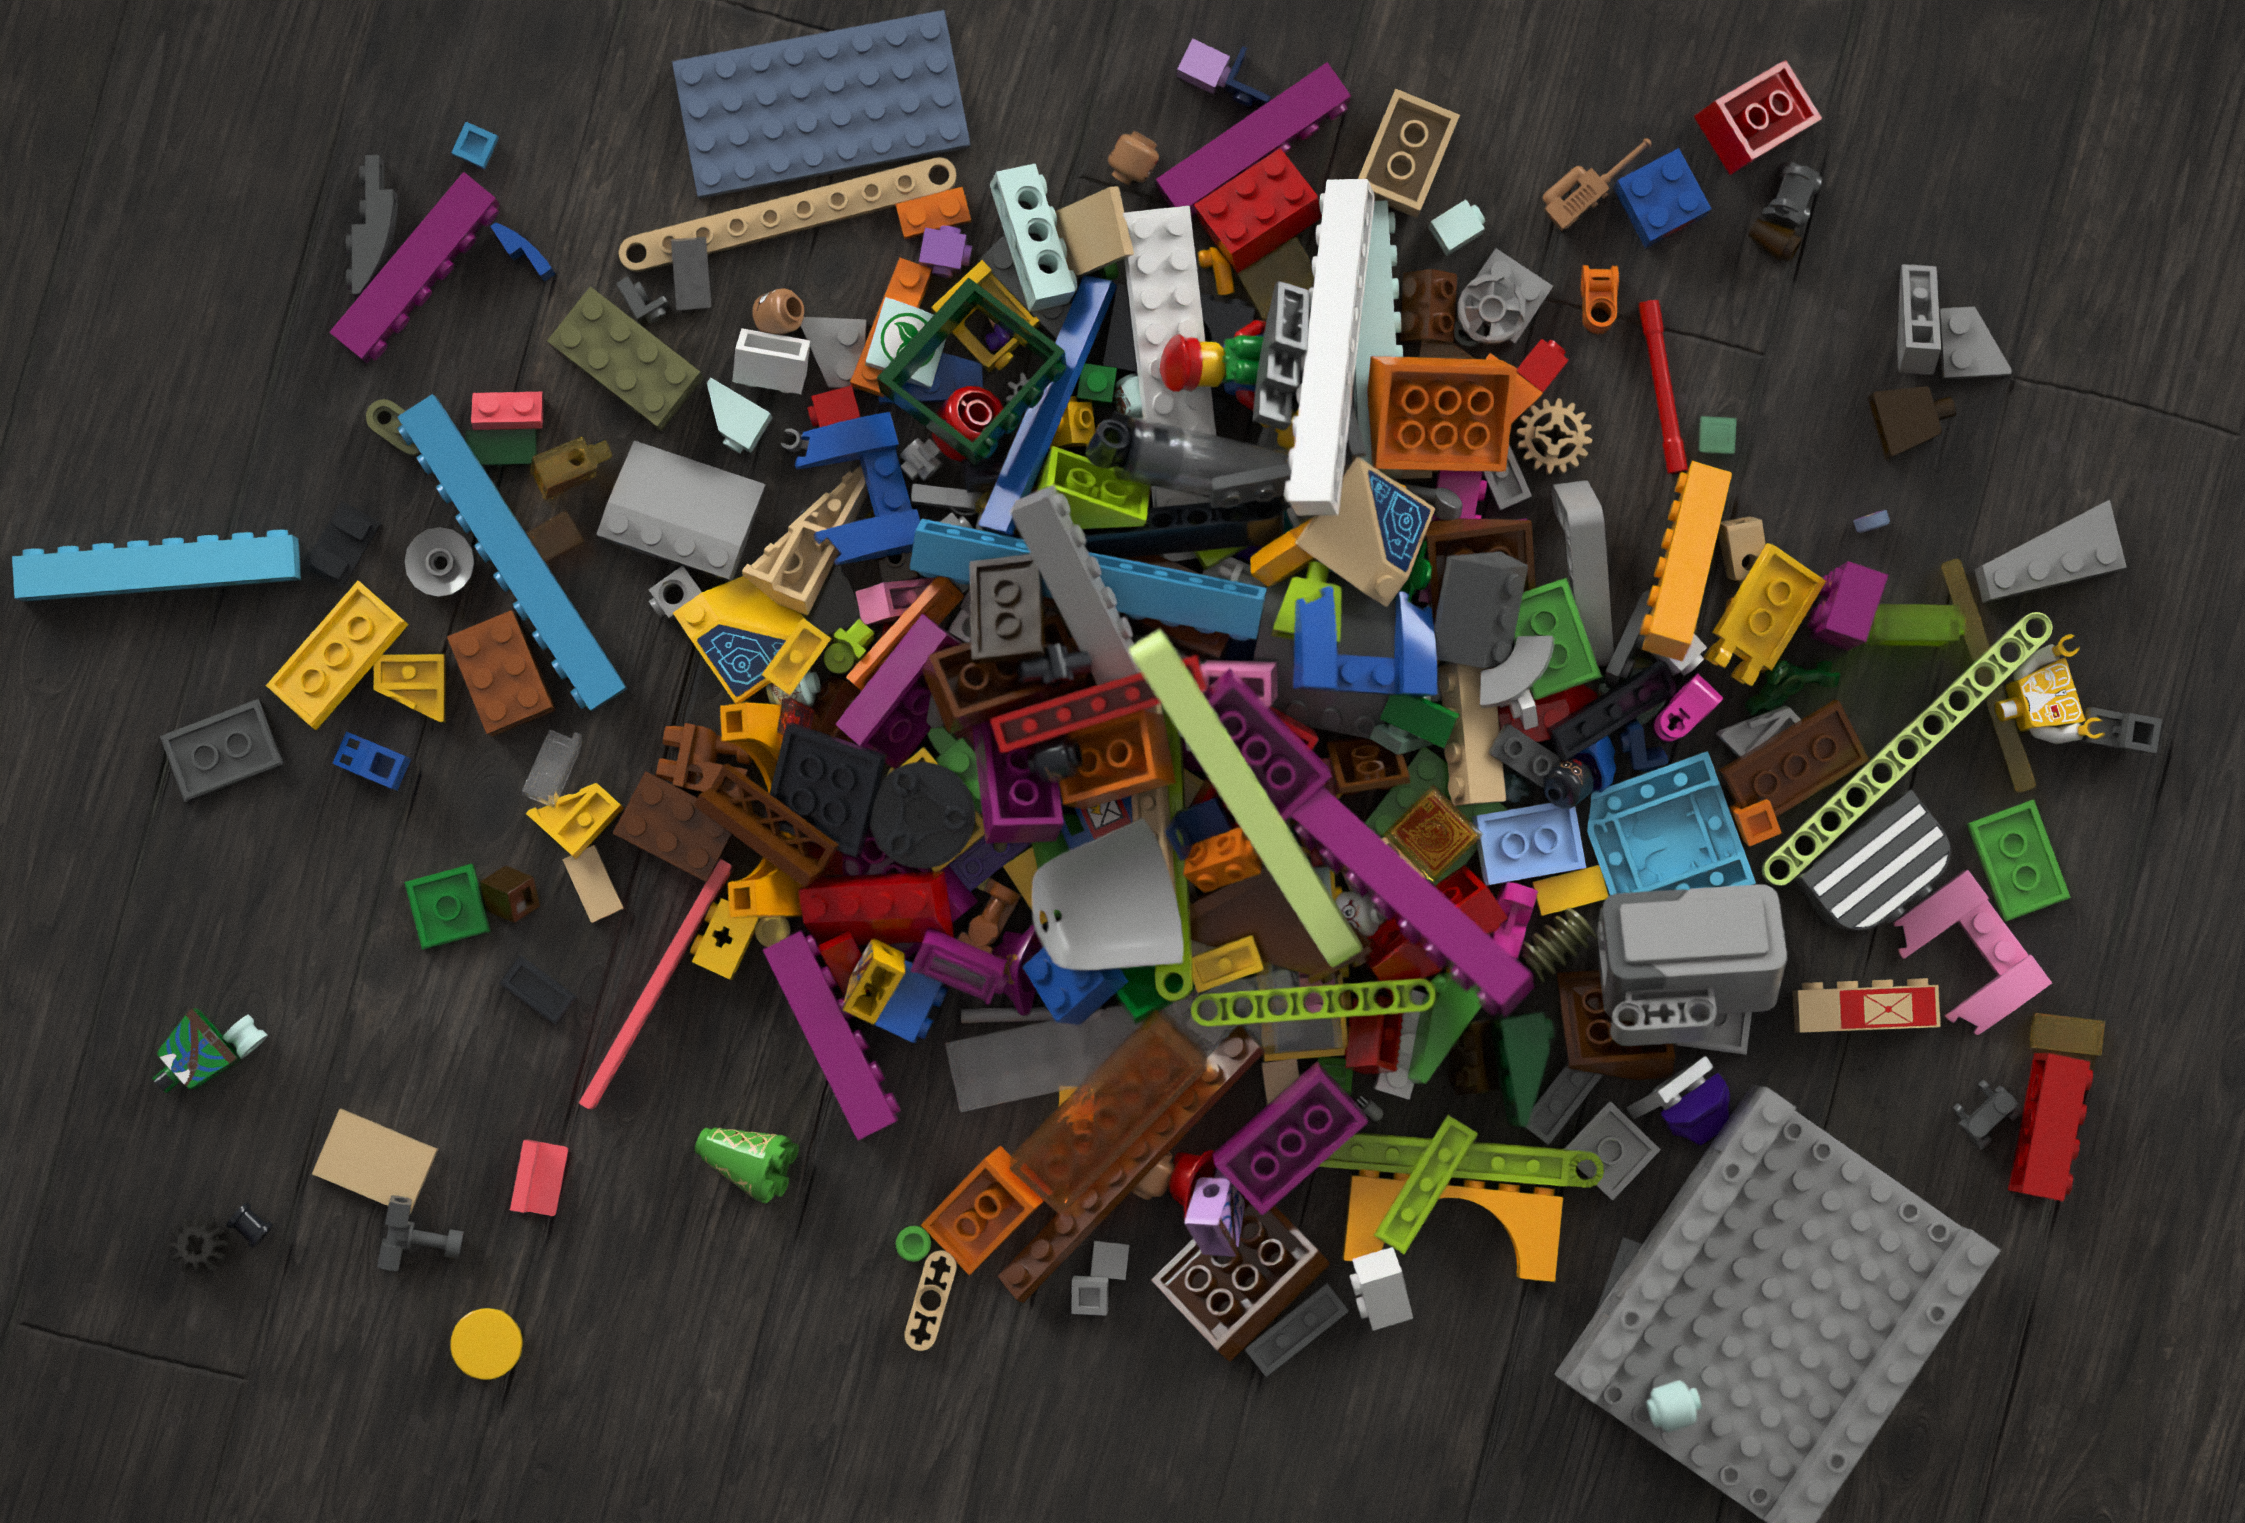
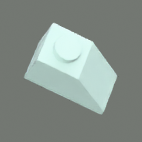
M710 377L707 386L718 431L721 436L725 437L722 443L738 453H741L743 449L752 453L772 420V415Z

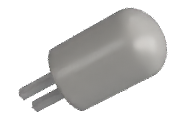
M1360 1096L1365 1102L1363 1104L1357 1099L1363 1105L1361 1109L1373 1121H1379L1383 1117V1110L1371 1099L1366 1101Z

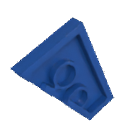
M942 352L931 389L906 382L901 388L920 403L945 402L959 388L965 386H979L983 388L982 364ZM885 395L884 398L879 396V404H895Z

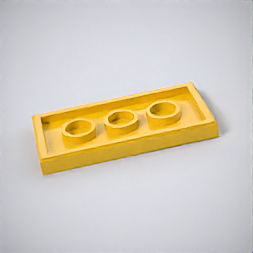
M357 581L266 686L307 724L317 730L409 624L360 581Z

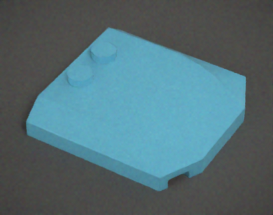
M1708 751L1609 786L1602 793H1598V791L1592 792L1587 833L1610 895L1756 884Z

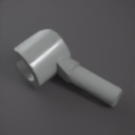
M788 428L784 431L797 437L793 445L781 443L785 449L790 452H797L800 449L807 450L809 440H801V434L794 429Z

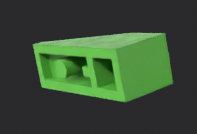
M1451 973L1438 974L1430 981L1437 988L1438 1000L1431 1009L1420 1011L1408 1079L1413 1083L1426 1084L1481 1008V1005L1478 1003L1480 999L1476 996L1477 994L1472 989L1468 992L1461 989L1452 980L1453 975ZM1426 988V991L1428 993L1422 1000L1421 1006L1428 1003L1430 999V991L1428 990V988Z

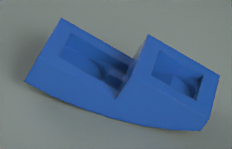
M494 223L490 226L513 261L526 254L544 282L555 275L547 260L525 238L499 223Z

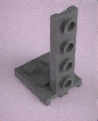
M1352 403L1343 476L1357 456L1359 458L1366 456V449ZM1289 464L1213 478L1210 496L1212 509L1218 507L1232 508L1240 503L1256 500L1264 502L1274 497L1284 496L1285 484L1287 481H1291L1292 470Z

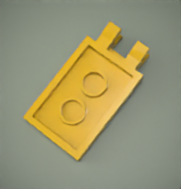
M1767 543L1712 633L1720 639L1709 648L1704 659L1715 666L1720 665L1725 668L1731 659L1732 653H1734L1743 661L1737 665L1731 677L1741 684L1746 683L1749 686H1753L1762 667L1768 670L1774 668L1826 583V580L1775 545Z

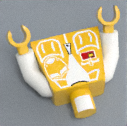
M2065 635L2060 639L2058 645L2050 644L2035 651L2014 671V681L2006 684L2009 698L1995 703V712L2001 722L2015 718L2020 731H2030L2035 738L2054 744L2082 740L2083 736L2086 735L2092 739H2100L2105 735V733L2092 735L2090 732L2092 723L2103 722L2099 718H2090L2084 725L2081 726L2080 722L2085 721L2066 657L2060 659V655L2070 657L2079 651L2080 647L2074 651H2067L2063 646V642L2073 638L2074 635Z

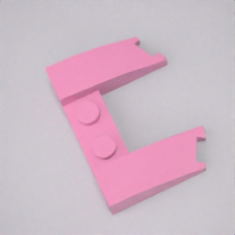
M1965 870L1894 921L1893 924L1894 927L1903 926L1907 947L1898 949L1899 956L1902 959L1911 955L1954 923L1958 922L1997 974V977L1944 1016L1952 1023H1955L1959 1016L1976 1025L1977 1027L1973 1033L1979 1035L2052 984V982L2033 956L2027 954L1987 900L1989 897L1969 870Z

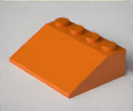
M1371 356L1367 395L1372 466L1376 469L1506 472L1517 368L1502 360Z

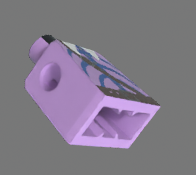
M1218 1168L1215 1170L1214 1178L1202 1177L1197 1180L1185 1219V1225L1203 1255L1236 1257L1245 1204L1238 1189Z

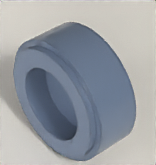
M1883 510L1855 519L1853 522L1856 531L1863 533L1889 524L1890 519L1887 510Z

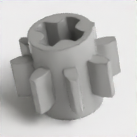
M917 438L900 454V457L905 461L900 467L911 480L919 476L923 481H926L943 464L937 458L942 452L931 439L924 444Z

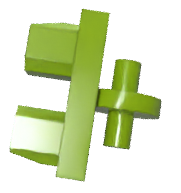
M860 619L847 632L840 627L833 634L834 644L829 646L824 654V662L828 670L836 674L849 671L854 661L857 664L866 655L865 649L873 642L874 632Z

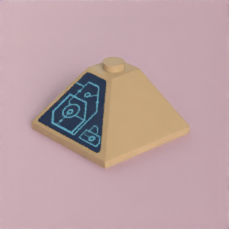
M1357 456L1342 479L1338 515H1314L1295 543L1356 588L1385 607H1388L1410 575L1435 508Z

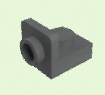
M627 276L616 283L639 324L645 321L648 324H652L666 315L664 310L670 306L665 296L645 305L644 303L650 299L640 282L633 285Z

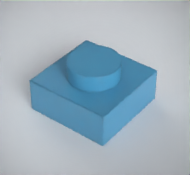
M465 122L451 153L455 157L485 169L499 137Z

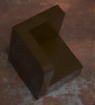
M504 866L480 881L487 911L513 923L540 907L533 876L509 866Z

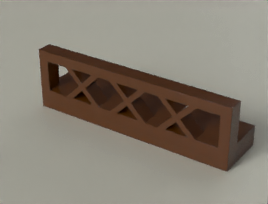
M728 763L722 767L712 787L699 794L694 803L696 808L803 887H807L821 877L839 846ZM727 778H730L738 785L740 797L733 798L721 789ZM759 800L765 804L768 817L760 818L754 814L751 801ZM787 820L791 823L796 837L787 838L781 834L778 821ZM815 841L826 849L819 861L809 854L806 842Z

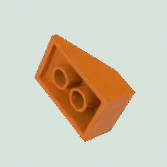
M1000 1145L982 1160L921 1226L946 1252L954 1257L955 1261L968 1275H971L1049 1195Z

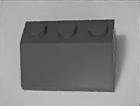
M1502 552L1447 557L1434 626L1437 660L1479 668L1497 667L1509 658L1512 651L1528 565Z

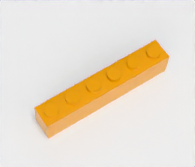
M1695 461L1691 462L1687 473L1680 472L1675 486V492L1680 493L1679 500H1673L1668 515V520L1673 521L1672 529H1666L1661 543V548L1666 550L1665 557H1659L1654 572V577L1659 578L1658 586H1652L1647 600V606L1652 607L1651 614H1645L1639 634L1645 636L1642 650L1683 662L1692 643L1732 476L1731 472Z

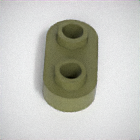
M381 399L373 402L366 412V421L371 430L403 453L411 456L420 455L421 452L415 444L408 445L397 429L402 425L398 416L404 413L405 410L390 400ZM385 412L389 413L391 421L388 424L379 423V416Z

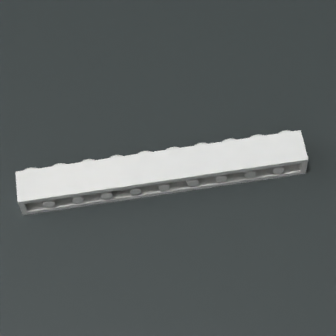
M1368 179L1327 180L1325 193L1320 195V212L1323 215L1322 224L1316 227V242L1319 246L1318 256H1314L1312 260V273L1315 277L1314 288L1309 289L1311 315L1308 322L1307 351L1300 359L1301 370L1304 374L1303 382L1299 383V388L1297 389V402L1300 405L1299 415L1294 416L1293 434L1296 437L1295 448H1291L1289 451V466L1292 470L1291 481H1287L1285 484V499L1291 504L1296 515H1338L1375 202V194Z

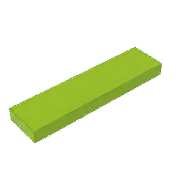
M1447 1115L1374 1233V1236L1405 1254L1478 1133Z

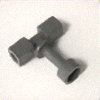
M391 1195L385 1222L386 1225H389L387 1238L382 1240L378 1268L398 1271L403 1249L410 1250L411 1243L444 1249V1257L459 1259L464 1231L450 1229L447 1236L414 1230L415 1222L408 1221L412 1199Z

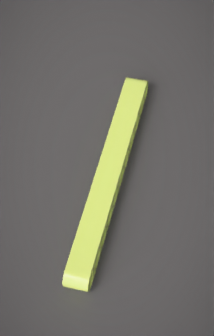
M2034 612L2024 616L1766 858L1762 865L1764 879L1770 884L1777 886L1785 885L1792 881L2048 640L2053 629L2049 617L2043 613ZM2031 619L2037 620L2042 625L2043 632L2039 638H2032L2026 632V624ZM2008 643L2016 648L2017 658L2014 662L2009 663L2002 659L2000 649L2003 644ZM1978 668H1986L1991 673L1992 680L1987 687L1980 686L1975 681L1974 675ZM1955 691L1962 693L1966 698V706L1961 711H1956L1949 705V696ZM1927 716H1935L1940 721L1941 728L1938 734L1930 735L1924 730L1923 722ZM1909 740L1914 744L1915 754L1911 759H1904L1899 755L1897 748L1900 741ZM1879 763L1887 766L1890 772L1889 779L1883 784L1876 782L1872 777V769ZM1854 787L1860 789L1864 794V802L1858 808L1849 805L1846 799L1847 792ZM1828 811L1836 814L1839 819L1838 827L1833 832L1826 831L1821 826V817ZM1803 835L1808 836L1813 842V850L1807 856L1800 855L1795 849L1796 840ZM1777 859L1784 861L1788 867V873L1782 880L1773 878L1769 870L1771 863Z
M1158 630L1130 647L1129 651L1141 672L1329 965L1334 968L1363 951V946L1165 634Z

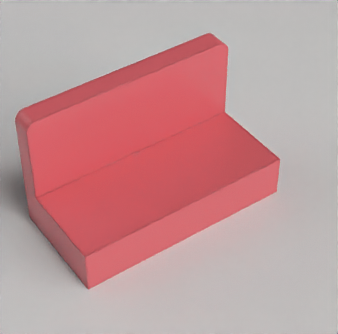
M523 1140L510 1210L523 1213L533 1212L549 1216L556 1215L568 1155L567 1147L533 1140Z

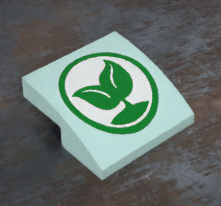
M885 297L865 366L883 371L934 315ZM946 339L907 382L931 389Z

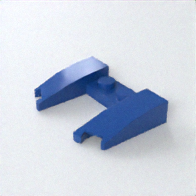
M890 412L842 421L803 432L801 440H809L806 457L798 456L796 458V470L860 460L875 515L874 518L815 532L814 538L819 545L828 539L840 552L841 555L835 559L834 563L841 565L912 552L915 530L920 523L917 509L912 510L896 453V447L899 443Z
M1327 586L1320 589L1322 597L1306 604L1303 598L1296 600L1293 689L1413 697L1437 695L1436 641L1432 609L1430 607H1425L1424 610H1421L1407 601L1409 598L1407 593L1399 591L1396 594L1394 658L1337 655L1333 587Z

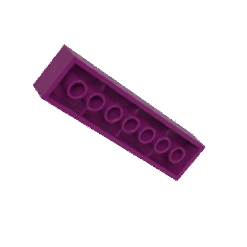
M1323 786L1291 815L1295 825L1293 830L1297 834L1296 838L1310 851L1316 848L1323 857L1322 862L1336 875L1342 871L1349 881L1347 883L1349 887L1362 898L1367 894L1375 904L1373 908L1385 920L1395 919L1401 928L1399 930L1400 933L1413 945L1419 941L1427 951L1425 955L1440 969L1444 965L1448 967L1453 975L1452 980L1465 992L1472 989L1480 999L1478 1003L1490 1015L1494 1016L1498 1013L1505 1019L1534 988L1532 976L1523 966Z

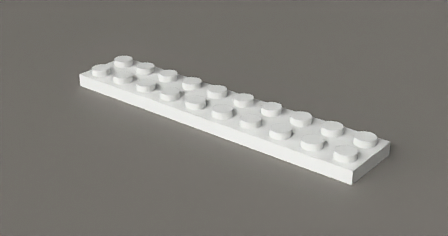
M1190 206L1123 213L1134 255L1128 256L1124 261L1143 420L1157 424V428L1181 433L1184 448L1219 455L1211 387H1197L1192 392L1184 389L1180 392H1172L1165 386L1160 374V361L1163 350L1169 340L1176 334H1181L1184 338L1195 337L1198 341L1205 342ZM1177 474L1176 477L1173 476L1174 481L1169 485L1150 481L1153 507L1210 502L1212 482L1210 480ZM1193 551L1159 554V556L1170 561L1197 558Z

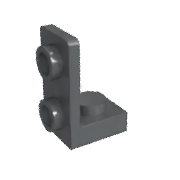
M1509 724L1503 726L1489 750L1490 755L1515 770L1517 777L1541 788L1545 787L1544 776L1560 761L1556 754Z

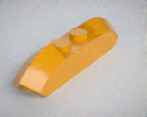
M1312 518L1275 539L1251 556V575L1267 587H1270L1308 567L1309 562L1318 561L1295 543Z

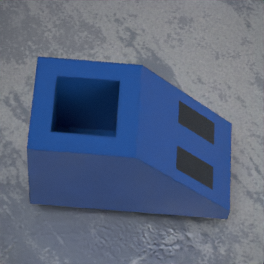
M346 731L332 764L398 791L411 758Z

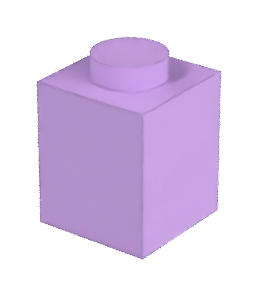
M1192 38L1177 69V77L1214 94L1218 86L1225 87V82L1231 72V68L1228 67L1230 56Z

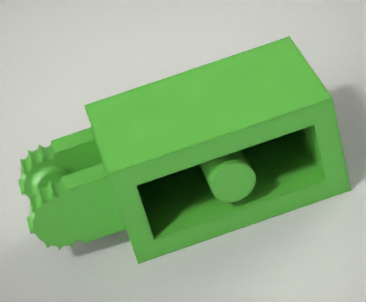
M943 725L934 729L931 727L928 738L940 753V756L935 760L939 765L951 770L962 779L972 795L975 809L979 814H982L974 745L967 737H962L959 740L954 733L948 734L946 727Z

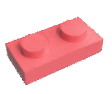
M473 393L471 415L473 430L543 429V393Z

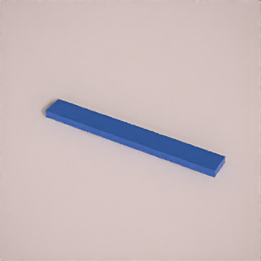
M1083 276L1055 342L1065 350L1066 371L1056 383L1051 381L1043 390V397L1035 407L1027 408L978 524L983 530L1008 536L1013 535L1017 525L1010 511L1016 500L1030 495L1117 288L1113 281Z

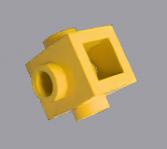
M1076 396L1070 397L1049 449L1052 446L1060 449L1087 446L1095 432L1092 402H1077Z

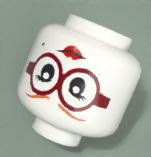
M1342 892L1335 901L1347 921L1365 936L1374 935L1378 930L1379 924L1384 922V918L1373 908L1375 904L1367 894L1362 898L1355 892Z

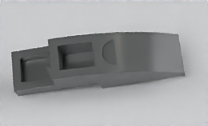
M365 155V165H360L359 180L360 185L365 186V200H360L359 211L360 219L365 221V224H351L352 234L346 235L347 255H352V269H347L346 285L348 290H352V294L356 298L362 294L383 269L391 249L396 228L398 195L393 189H384V161L379 155Z

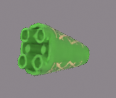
M704 1128L695 1146V1153L701 1155L704 1162L752 1198L762 1203L769 1202L775 1195L783 1196L789 1183L786 1173L789 1165L795 1161L799 1152V1145L793 1143L791 1138L783 1135L724 1128Z

